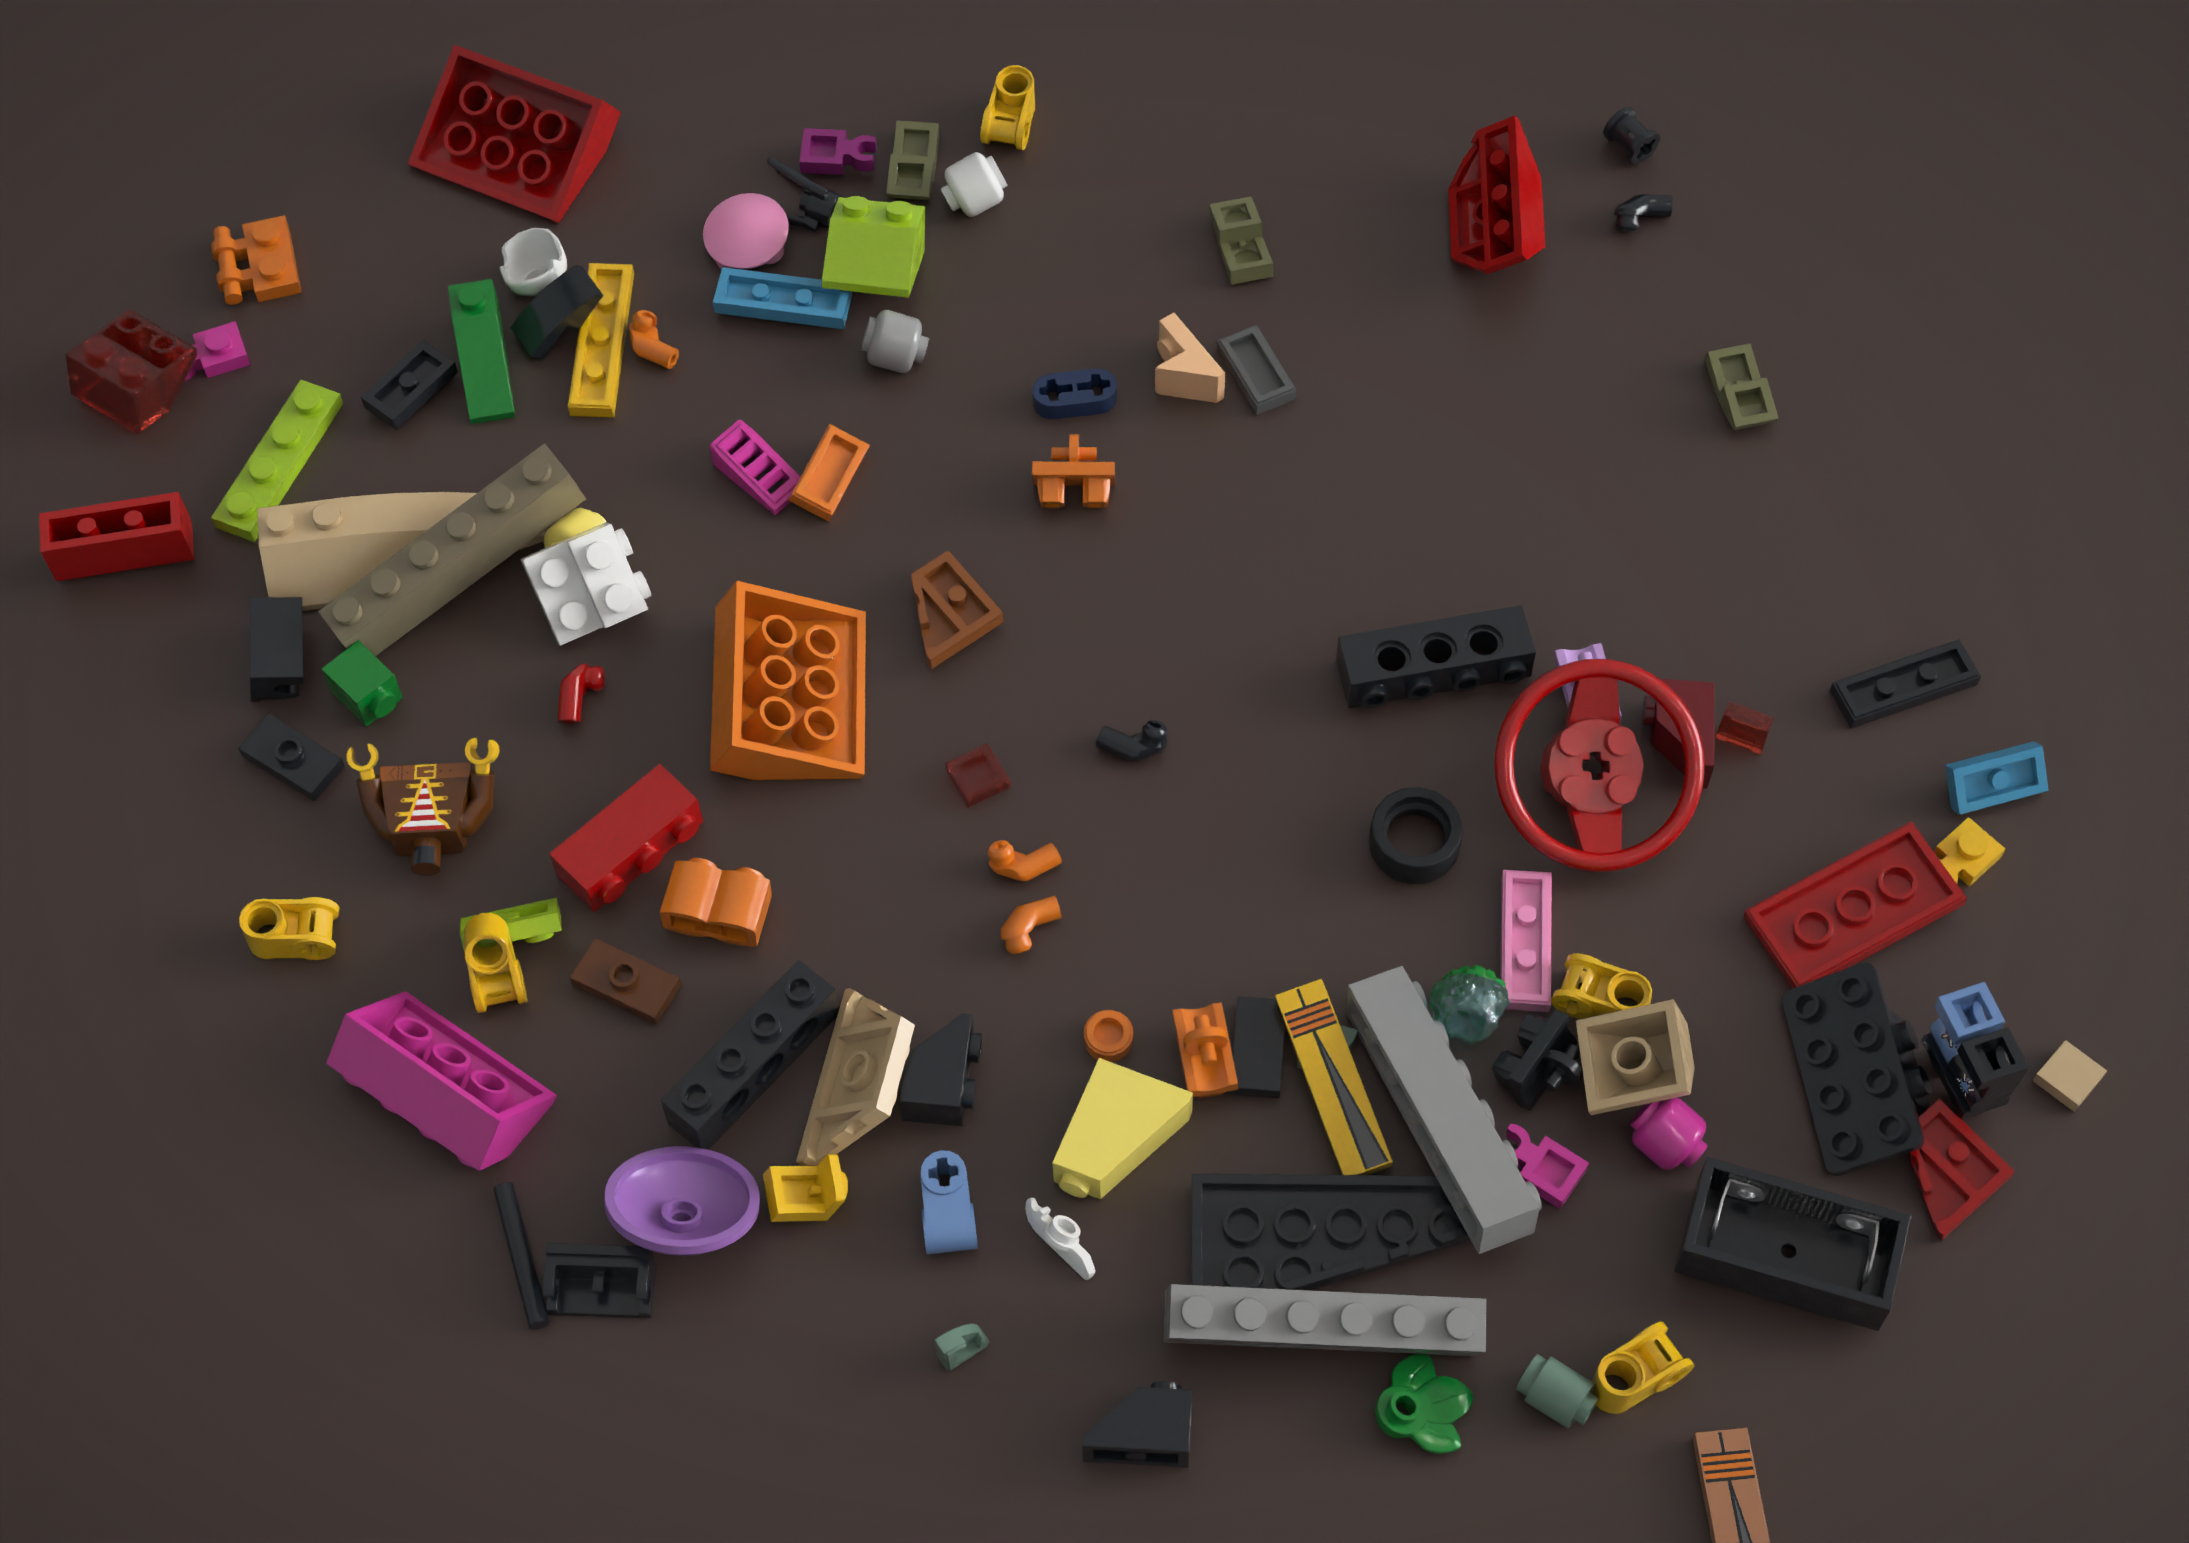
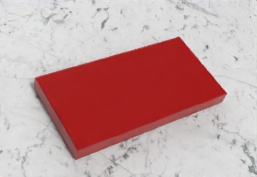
M1910 821L1744 911V919L1793 989L1853 966L1964 906L1967 897L1913 822Z

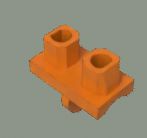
M1079 434L1069 435V447L1051 448L1052 461L1069 462L1032 461L1033 484L1037 486L1042 508L1065 507V486H1083V507H1107L1110 486H1115V462H1079L1097 461V447H1079Z
M1222 1002L1213 1003L1198 1009L1181 1008L1172 1010L1187 1091L1192 1092L1193 1097L1205 1098L1238 1090V1081Z

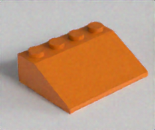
M736 581L715 607L710 771L751 780L861 779L865 775V611L741 581Z

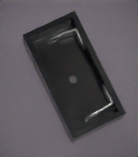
M1706 1157L1697 1179L1674 1272L1879 1331L1891 1311L1911 1215ZM1785 1247L1792 1249L1794 1257H1784L1781 1249Z

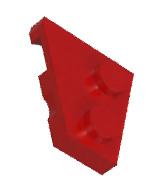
M1939 1098L1919 1116L1924 1135L1923 1146L1907 1154L1935 1234L1942 1241L2013 1176L2015 1171Z

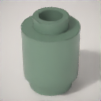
M1539 1354L1533 1358L1516 1387V1391L1526 1396L1524 1402L1567 1429L1574 1421L1583 1425L1599 1399L1591 1394L1595 1385L1594 1382L1552 1356L1547 1360Z

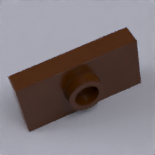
M597 938L593 940L570 976L572 985L656 1025L681 987L679 977Z

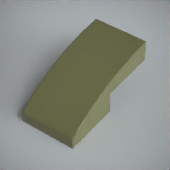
M896 121L893 154H890L886 190L888 198L930 200L939 147V123Z
M1252 197L1209 204L1217 243L1231 285L1274 277L1273 261L1262 237V221Z
M1751 343L1708 351L1704 357L1706 367L1718 401L1732 429L1738 430L1777 422L1779 418L1767 377H1760Z

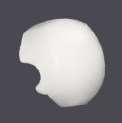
M531 228L519 232L502 247L504 267H499L505 284L518 295L537 296L552 281L567 271V258L558 237L549 229Z

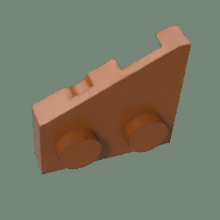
M949 551L944 552L911 574L927 665L931 669L1004 622L1003 612Z

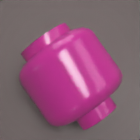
M1679 1097L1644 1104L1630 1122V1126L1634 1129L1632 1135L1633 1145L1663 1170H1671L1681 1163L1687 1168L1691 1167L1708 1146L1701 1140L1706 1132V1121Z

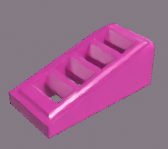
M742 420L735 422L710 444L709 450L712 465L773 515L776 516L791 503L788 500L800 476ZM754 456L756 459L744 468L742 465ZM767 468L771 470L759 481L755 479ZM783 479L785 483L774 493L770 494L767 491L776 482Z

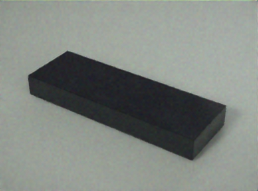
M1960 639L1832 682L1830 692L1852 729L1976 686L1981 679V675Z

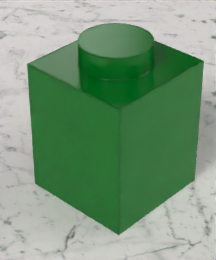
M359 640L322 668L331 692L366 727L377 718L388 715L395 708L396 704L403 699L394 674Z

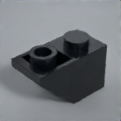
M962 1013L909 1052L905 1061L900 1095L903 1121L963 1126L965 1109L974 1108L976 1096V1079H969L971 1063L980 1062L982 1050V1033H974L972 1014Z

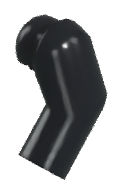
M1639 194L1619 204L1614 211V215L1617 216L1616 229L1618 231H1636L1639 227V216L1671 217L1672 195Z

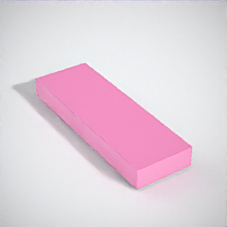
M1503 870L1500 979L1506 983L1505 991L1507 993L1503 1010L1550 1011L1552 872Z

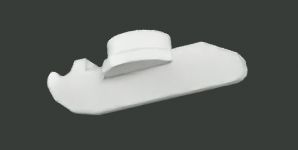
M1035 1198L1027 1199L1025 1210L1028 1222L1033 1230L1083 1279H1091L1096 1270L1090 1254L1079 1244L1081 1231L1078 1224L1071 1218L1062 1215L1055 1216L1052 1219L1048 1215L1051 1211L1048 1206L1042 1208L1037 1204Z

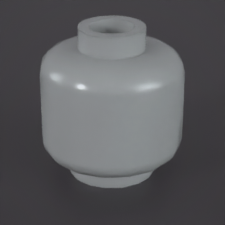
M883 310L877 315V318L869 317L861 350L867 352L866 357L870 364L898 373H906L911 369L914 361L918 363L923 362L929 338L921 336L922 324L919 319L890 310Z

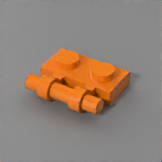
M285 215L242 224L244 238L235 240L231 238L230 229L225 226H219L213 230L214 241L211 243L213 259L219 265V271L216 274L218 289L224 293L227 304H239L243 300L242 292L253 289L258 302L302 293L290 229ZM249 259L250 268L244 270L237 268V261Z

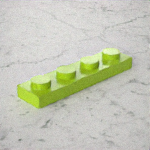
M304 380L299 381L213 513L211 520L215 528L252 542L257 540L259 536L258 508L278 506L344 404L340 393Z

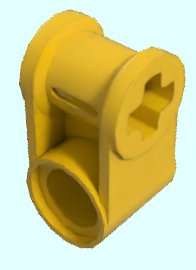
M1011 65L1003 68L998 73L989 104L986 106L982 118L981 143L989 144L991 141L1014 144L1016 149L1025 150L1035 111L1034 77L1027 68Z
M320 897L257 899L248 903L243 908L239 917V923L250 950L259 958L325 960L335 955L336 943L331 939L333 920L339 916V906L332 900ZM265 925H275V927L267 933H256L261 927Z
M480 913L473 916L464 928V944L470 987L477 1013L486 1012L487 1006L517 1000L519 1004L527 1003L519 960H516L505 920L493 913ZM483 939H492L498 942L490 948H483L476 944Z
M1573 953L1568 955L1564 963L1567 972L1562 986L1559 990H1555L1551 998V1003L1557 1010L1568 1014L1570 1017L1585 1019L1649 1005L1652 997V988L1645 976L1637 972L1601 962L1589 955ZM1623 997L1632 998L1638 1005L1632 1007L1624 1006L1617 999Z
M1660 1321L1649 1326L1631 1341L1607 1354L1601 1360L1592 1379L1595 1385L1591 1394L1599 1398L1596 1406L1600 1410L1611 1414L1625 1412L1654 1393L1664 1391L1673 1386L1694 1368V1363L1691 1359H1683L1666 1335L1668 1327L1664 1322ZM1617 1375L1622 1377L1627 1382L1629 1389L1617 1390L1611 1387L1605 1376Z

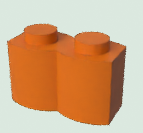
M703 858L675 861L660 909L662 926L684 935L712 937L725 943L756 947L758 946L772 897L770 880L764 878L762 873L752 868L740 867L736 871L720 870L714 863Z

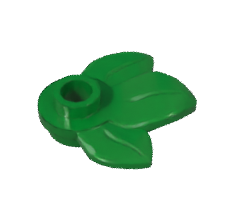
M1428 1354L1411 1355L1400 1361L1393 1369L1390 1387L1385 1389L1376 1401V1420L1381 1430L1387 1435L1394 1438L1410 1437L1424 1451L1435 1454L1453 1452L1461 1447V1441L1452 1423L1460 1419L1469 1410L1474 1395L1471 1389L1458 1379L1448 1376L1436 1377L1432 1359ZM1396 1404L1404 1407L1410 1415L1400 1413L1396 1408Z

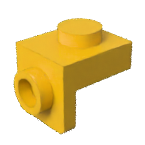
M827 1154L817 1166H770L763 1174L771 1222L828 1221L845 1202L848 1193L847 1177L840 1169L837 1154Z

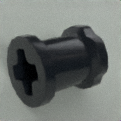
M1625 107L1617 111L1609 119L1604 127L1603 135L1608 141H1616L1627 152L1628 160L1636 165L1645 161L1653 154L1658 147L1661 137L1655 130H1648L1636 119V112L1631 107ZM1630 132L1635 136L1634 139L1629 136Z

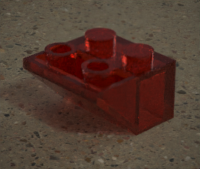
M129 309L65 354L70 393L136 434H139L170 411L197 357V348Z

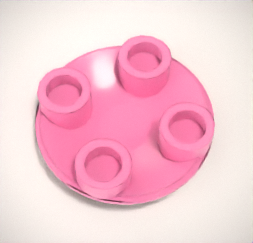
M756 193L739 194L724 200L712 210L704 225L703 240L708 253L716 261L720 269L722 267L741 270L752 269L766 263H776L783 257L784 245L789 234V222L783 208L770 197Z

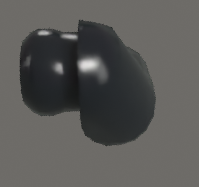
M1157 720L1148 721L1142 727L1141 732L1131 736L1105 725L1097 737L1096 747L1127 761L1137 762L1159 754L1164 750L1168 743L1166 739L1168 730L1162 722Z

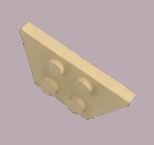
M851 988L845 989L796 1159V1162L802 1166H817L827 1154H838L890 1117L897 1099V1090L905 1061L909 1055V1045L915 1025Z

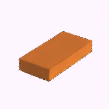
M829 424L788 501L829 522L870 445Z

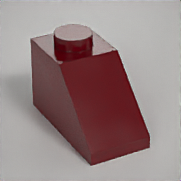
M1661 679L1681 698L1697 725L1704 750L1703 788L1707 789L1714 769L1715 683ZM1645 696L1642 723L1650 725V743L1685 776L1684 750L1678 730L1664 708L1651 696Z

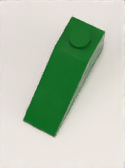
M487 279L448 286L452 322L471 424L516 417L501 309L493 280Z

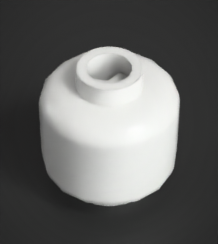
M975 152L945 170L944 174L948 185L942 187L941 191L952 211L961 208L967 216L975 217L1000 203L1004 198L1003 188L1008 185L992 155L985 158L981 153Z

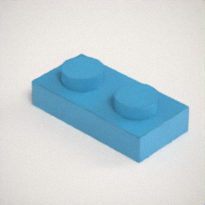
M2035 741L1945 765L1951 810L1959 815L2049 791L2043 746Z

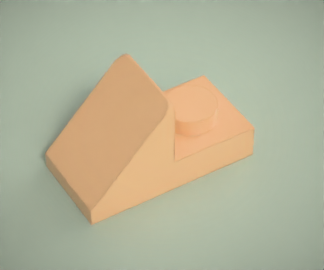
M1175 313L1159 320L1157 348L1165 362L1158 365L1155 369L1156 393L1214 403L1223 400L1225 372Z

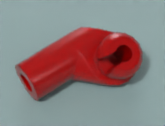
M588 663L579 664L562 679L559 691L558 722L566 724L581 723L583 696L587 694L588 690L600 691L604 688L605 671L601 666L589 667Z

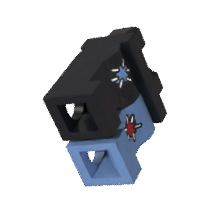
M1982 982L1939 996L1934 1007L1940 1018L1932 1023L1930 1026L1931 1033L1925 1034L1921 1041L1959 1118L1965 1119L2007 1105L2011 1099L2010 1095L2029 1069V1066L2009 1027L2002 1029L2005 1020L1986 983Z

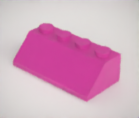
M407 991L345 1014L326 1062L327 1065L339 1072L346 1082L360 1087L380 1101L386 1110L400 1115L416 1126L423 1136L437 1141L457 1155L460 1162L478 1171L508 1158L554 1104L557 1097L551 1090Z

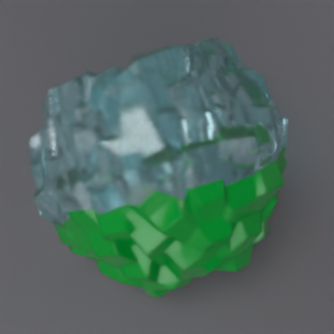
M1467 965L1459 969H1452L1432 986L1429 1004L1433 1010V1019L1439 1020L1443 1024L1448 1038L1458 1039L1467 1045H1475L1476 1042H1481L1492 1035L1494 1030L1499 1027L1498 1019L1503 1015V1011L1507 1009V1006L1511 1004L1508 991L1505 988L1506 983L1502 979L1497 978L1493 971L1479 965H1474L1473 967Z

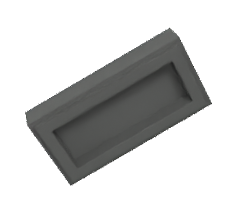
M1257 325L1217 340L1216 350L1256 415L1296 399L1297 390Z

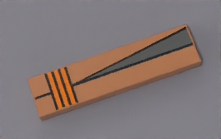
M1747 1427L1694 1433L1692 1440L1712 1543H1770Z

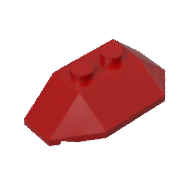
M1515 115L1476 130L1471 141L1473 146L1463 158L1448 188L1451 259L1457 264L1487 275L1523 262L1545 248L1542 179L1521 123Z

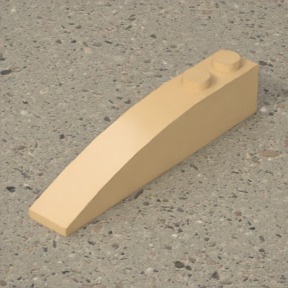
M389 493L349 496L258 508L259 550L268 597H302V611L322 609L477 493ZM545 530L520 549L543 542Z

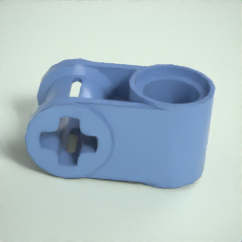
M940 1150L925 1158L920 1172L924 1209H922V1221L926 1254L932 1255L978 1249L973 1203L970 1202L969 1184L964 1161L958 1154L951 1151ZM949 1174L950 1185L940 1186V1175Z

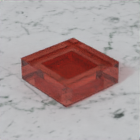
M1728 702L1716 738L1761 755L1774 718L1737 703Z
M988 743L945 763L946 772L968 808L1010 788V779Z

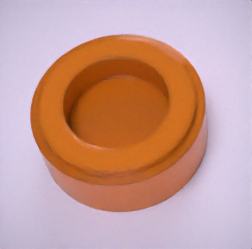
M1103 1010L1092 1015L1084 1027V1044L1087 1052L1096 1060L1101 1058L1109 1062H1116L1124 1058L1133 1046V1026L1130 1020L1124 1014L1114 1010Z

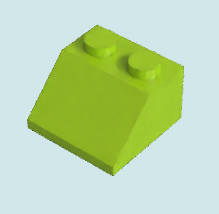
M861 196L839 197L830 218L822 288L909 298L925 252V206L911 205L905 201H893L890 203L871 201Z

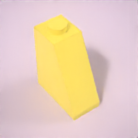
M1099 1058L1053 1160V1181L1058 1183L1063 1191L1072 1196L1085 1198L1087 1195L1102 1199L1189 1121L1192 1114L1193 1093Z

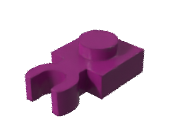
M804 128L799 160L801 173L843 175L845 165H852L856 170L862 172L873 171V155H863L862 153H876V138L870 135H862L853 140H848L847 130Z

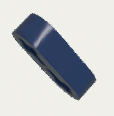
M1093 368L1050 373L1041 376L1033 385L1034 409L1040 416L1047 419L1102 414L1111 410L1117 402V381L1114 375L1104 369ZM1100 387L1103 395L1095 396L1092 388ZM1056 392L1058 400L1050 401L1047 393Z

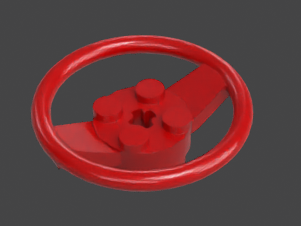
M1584 659L1558 666L1534 680L1517 697L1507 712L1499 731L1495 749L1494 769L1498 794L1503 808L1516 830L1530 845L1546 857L1562 865L1584 871L1608 872L1642 864L1664 851L1678 838L1691 820L1698 805L1704 782L1705 761L1697 725L1684 702L1666 683L1652 673L1626 662L1611 659ZM1618 680L1643 690L1664 708L1678 730L1685 757L1683 788L1672 814L1653 835L1623 850L1622 806L1635 798L1637 789L1641 784L1644 765L1640 747L1636 743L1634 733L1629 728L1620 726ZM1574 681L1565 727L1556 733L1551 742L1544 748L1540 771L1546 791L1550 792L1556 802L1564 806L1568 812L1578 849L1557 841L1537 825L1527 812L1520 798L1514 776L1515 746L1524 721L1545 696L1563 685ZM1589 754L1595 756L1596 761L1601 764V772L1597 773L1596 780H1592L1591 772L1583 771L1582 769L1583 761L1590 760Z

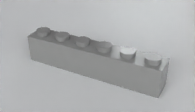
M1403 966L1349 984L1345 1012L1354 1029H1358L1360 1040L1478 1254L1533 1234L1538 1213L1542 1208L1539 1193L1531 1181H1524L1518 1170V1161L1512 1145L1508 1140L1502 1141L1495 1130L1493 1113L1488 1103L1484 1099L1478 1100L1471 1087V1076L1466 1064L1461 1059L1456 1060L1449 1049V1039L1443 1024L1439 1020L1433 1021L1427 1010V1001L1421 985L1417 981L1411 982Z
M1171 1284L1165 1290L1164 1342L1477 1356L1486 1352V1299Z

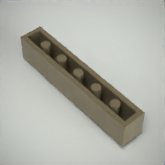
M544 443L318 612L346 649L359 640L376 657L585 501L586 498L571 475Z

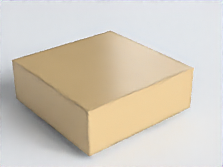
M2065 1040L2036 1074L2033 1082L2075 1112L2102 1080L2107 1070Z

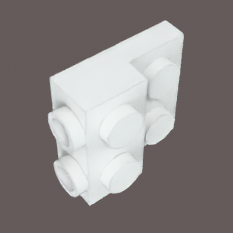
M605 522L520 559L555 639L560 646L599 628H608L648 610L644 599L652 596L651 591L641 571L632 573L626 556L633 554V550L622 528L614 531L612 524Z

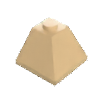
M1674 999L1576 1020L1587 1106L1590 1115L1691 1094L1695 1067L1688 1023Z

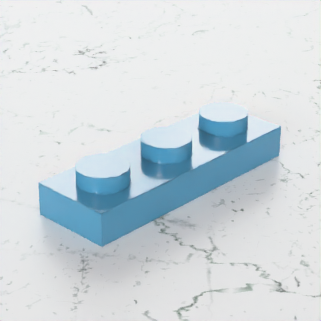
M722 267L713 299L714 312L719 314L844 329L853 293L852 291L822 288V280Z

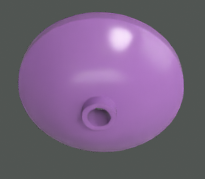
M688 1146L653 1149L628 1159L612 1173L606 1184L604 1207L607 1218L618 1233L646 1250L671 1256L706 1254L737 1241L755 1223L760 1206L758 1185L744 1166L716 1151Z

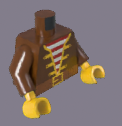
M472 738L465 746V755L470 762L380 767V775L374 774L373 767L378 761V751L372 744H367L371 759L364 766L359 765L355 761L353 747H350L346 754L347 762L353 769L359 771L360 778L356 782L365 817L381 839L392 842L398 855L412 856L411 870L415 874L422 876L438 874L440 872L441 854L463 852L466 849L468 838L478 832L493 811L494 771L490 770V763L498 758L500 752L499 745L494 740L488 741V755L484 759L480 758L476 752L477 738Z

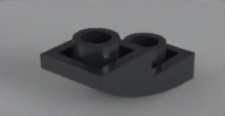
M575 265L544 288L520 313L510 328L531 357L544 359L567 326L580 328L603 297V294L584 268Z

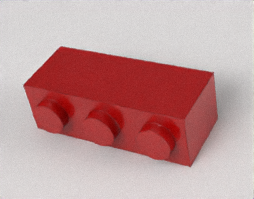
M179 492L39 513L40 552L56 581L195 560L192 520Z
M658 764L549 853L556 876L593 912L605 903L610 904L616 901L631 881L641 873L652 871L661 862L665 853L677 843H684L695 835L700 824L703 823L698 799L661 764Z

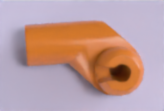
M647 310L636 312L633 315V322L629 325L632 349L638 356L667 369H672L678 360L679 350L659 341L658 330L655 327L657 317L654 313Z
M999 840L991 844L987 852L990 859L988 864L996 874L1022 882L1029 881L1062 863L1060 854L1053 843H1049L1026 855L1014 851L1013 846L1008 841Z
M1055 895L1018 906L1012 911L1001 927L1000 934L1001 939L1006 942L1005 947L1009 953H1022L1031 948L1032 942L1028 933L1032 931L1034 926L1062 918Z

